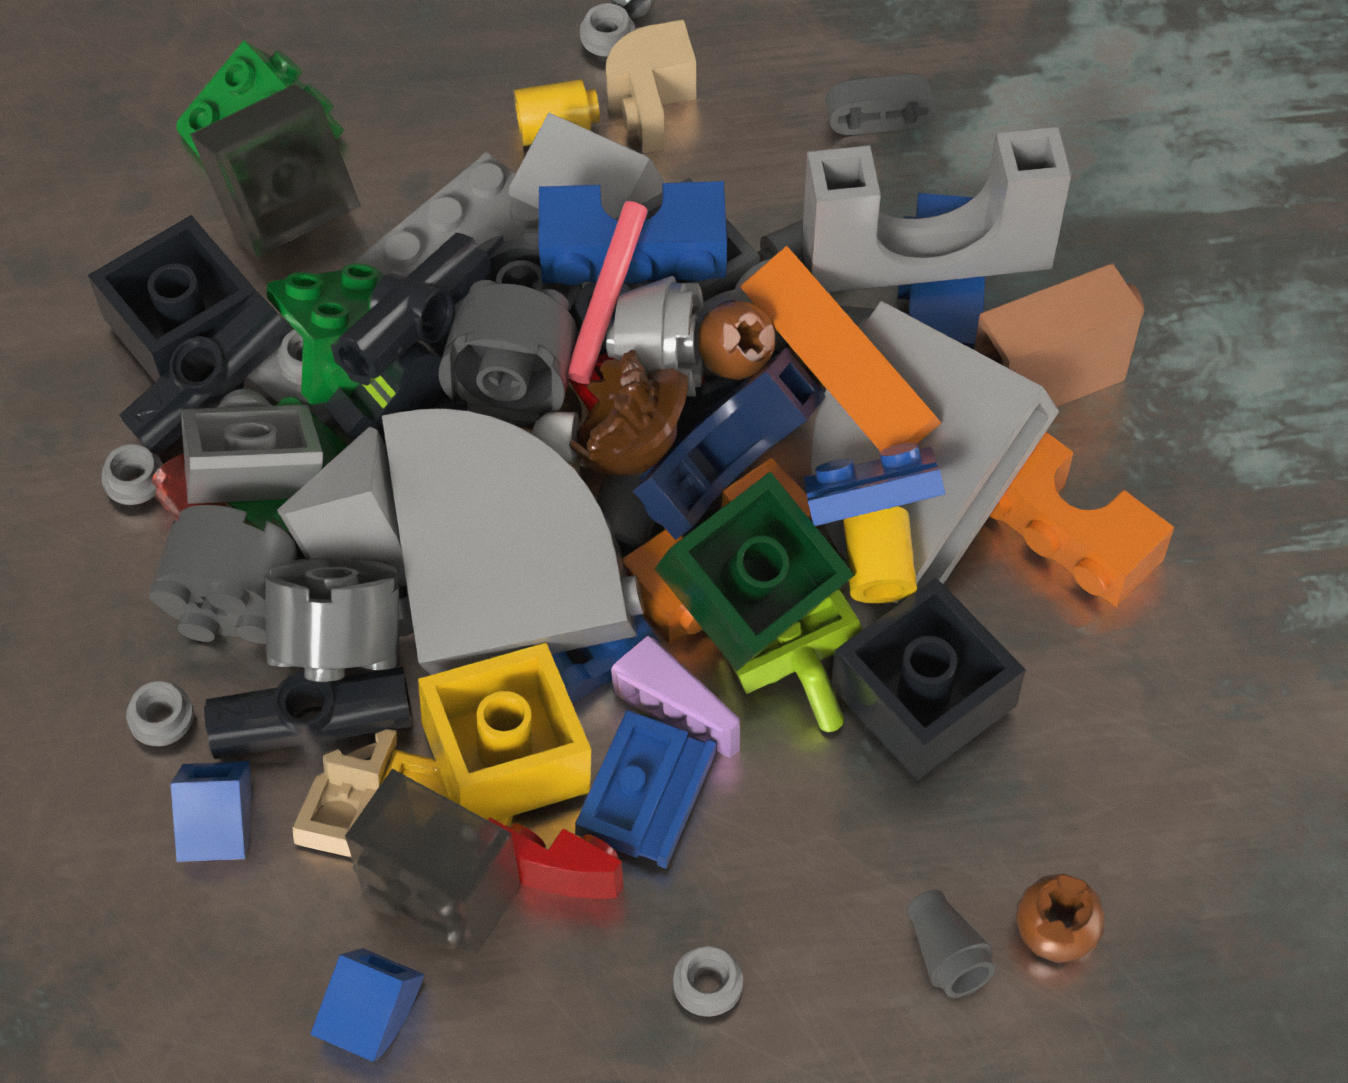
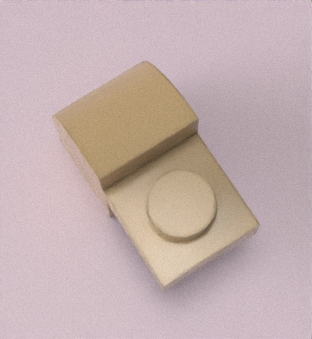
M684 19L649 25L631 31L612 47L607 57L606 87L608 114H623L627 133L637 132L642 154L665 150L664 111L662 105L696 100V58Z

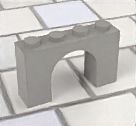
M1059 126L996 133L989 177L983 189L968 203L951 212L921 219L894 217L879 210L881 194L870 145L807 152L802 251L805 267L827 292L1052 269L1071 180V172Z

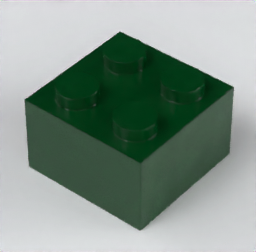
M771 471L669 548L654 568L736 671H739L808 616L855 576Z

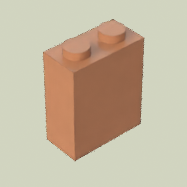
M1111 263L980 313L974 350L1044 387L1056 407L1125 381L1140 322L1144 315L1143 300L1138 289L1132 283H1126L1115 265Z

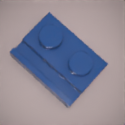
M903 443L882 450L879 453L880 459L854 465L853 459L844 458L817 466L815 468V475L804 477L813 525L826 524L945 495L940 468L931 446L919 449L917 443Z
M626 710L576 820L575 835L580 837L586 834L593 835L617 851L636 858L639 855L657 861V866L667 869L716 754V742L707 739L706 743L688 737V732Z

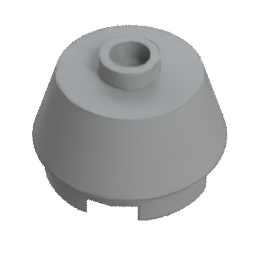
M670 276L621 293L617 301L615 320L610 321L606 332L608 357L621 361L624 353L636 350L638 361L643 365L646 374L670 368L679 370L688 378L686 396H696L695 387H701L704 362L698 351L697 331L700 326L698 314H692V311L702 312L704 310L703 296L699 283H676L674 276Z

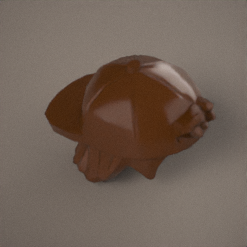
M630 350L623 354L621 361L605 360L600 367L604 378L590 380L587 385V389L599 400L591 409L585 421L581 423L580 429L577 431V442L572 439L569 446L578 455V459L586 466L589 472L594 470L601 474L618 477L643 473L658 464L665 457L676 439L677 421L685 404L688 390L687 376L674 368L657 370L646 374L643 365L638 361L636 350Z

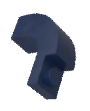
M785 348L773 357L758 373L744 380L686 430L673 443L669 452L658 464L643 472L639 477L642 481L633 492L643 502L648 515L655 522L663 525L675 540L694 527L714 500L737 476L767 450L805 423L826 397L825 393L789 350Z

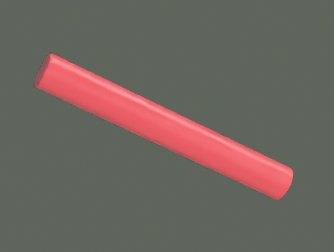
M626 201L623 205L570 359L568 375L569 379L582 384L590 382L648 213V209L639 203Z

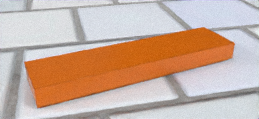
M788 246L784 247L740 286L751 301L769 316L774 328L880 452L898 444H918L941 424L930 408Z

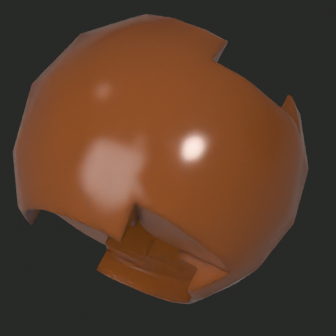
M739 300L722 302L704 315L697 331L698 351L704 364L715 374L724 378L741 380L752 377L769 363L775 350V331L771 320L754 303Z
M1062 873L1043 876L1025 890L1017 905L1016 921L1022 941L1036 956L1060 963L1079 960L1096 947L1104 933L1105 915L1099 895L1085 880ZM1055 908L1060 916L1071 914L1074 917L1071 927L1066 928L1060 920L1050 922L1047 919L1050 909Z

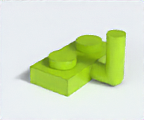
M839 589L833 596L739 671H736L733 666L732 668L746 694L796 672L802 682L819 728L825 732H832L843 725L844 717L828 675L820 660L834 655L835 650L861 632L862 627L856 614Z

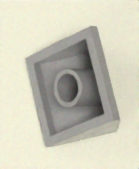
M549 112L510 184L508 195L539 209L540 186L600 185L602 207L610 217L616 219L620 216L626 201L643 204L662 193V183L666 182L649 157Z
M308 405L181 409L188 504L290 499L322 469L323 452Z
M368 427L278 508L277 511L306 559L330 558L332 560V567L353 569V558L387 563L397 569V581L399 587L406 586L407 582L387 447L378 430Z

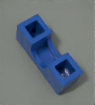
M724 181L662 183V205L653 217L644 221L624 282L640 283L646 280H661L670 276H674L675 280L685 279L693 282L726 278L727 231ZM600 185L539 187V255L542 283L578 285L584 282H597L618 222L610 217L602 207Z

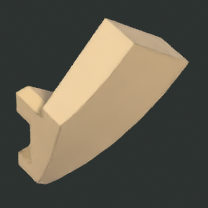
M386 729L375 734V743L346 755H342L339 749L323 755L324 773L315 776L292 827L294 844L359 859L375 818L372 808L392 753L394 749L396 750V731Z

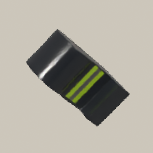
M417 340L368 386L359 384L352 394L339 387L324 407L349 436L356 439L368 427H372L378 430L386 445L383 415L429 409L443 391L439 380V366L442 357L429 343Z

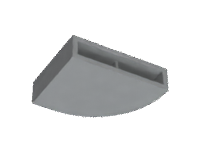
M880 301L871 316L865 318L858 327L941 422L936 429L918 443V447L922 449L931 446L940 468L946 494L899 506L906 509L909 513L917 592L936 577L944 584L1060 411L1041 385ZM826 389V397L820 404L812 439V475L816 474L815 468L832 460L849 458L853 459L854 465L880 459L878 448ZM843 519L824 524L837 550L847 561ZM905 599L889 602L888 604L896 607Z
M418 409L382 416L418 663L430 675L542 643H547L551 654L637 636L634 616L644 614L643 598L637 575L627 576L621 550L609 522L588 486L574 468L555 450L534 435L513 424L470 411Z

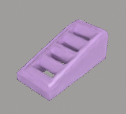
M645 637L613 665L611 669L613 693L620 699L667 725L688 732V736L704 743H706L707 739L716 742V751L730 759L740 751V718L655 638Z

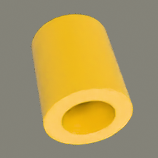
M582 79L514 89L516 115L523 146H529L533 143L549 112L591 131V124L600 123V110L595 88L585 90Z
M896 506L843 519L847 566L855 574L849 580L851 597L856 601L864 603H889L905 599L914 594L917 590L908 511Z

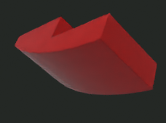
M489 817L475 837L480 866L521 885L547 893L588 899H617L624 888L622 861L618 859V854L610 845L593 835L586 834L583 838H580L563 828L547 850L544 841L527 827L513 823L509 828Z

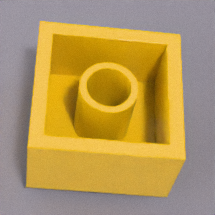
M547 643L418 679L421 723L462 831L484 825L489 817L497 821L590 792L591 747Z

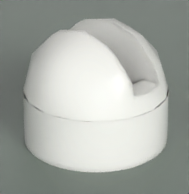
M577 412L547 413L537 420L532 430V435L555 450L567 463L576 462L577 454L570 448L569 443L572 439L577 442V431L579 430Z

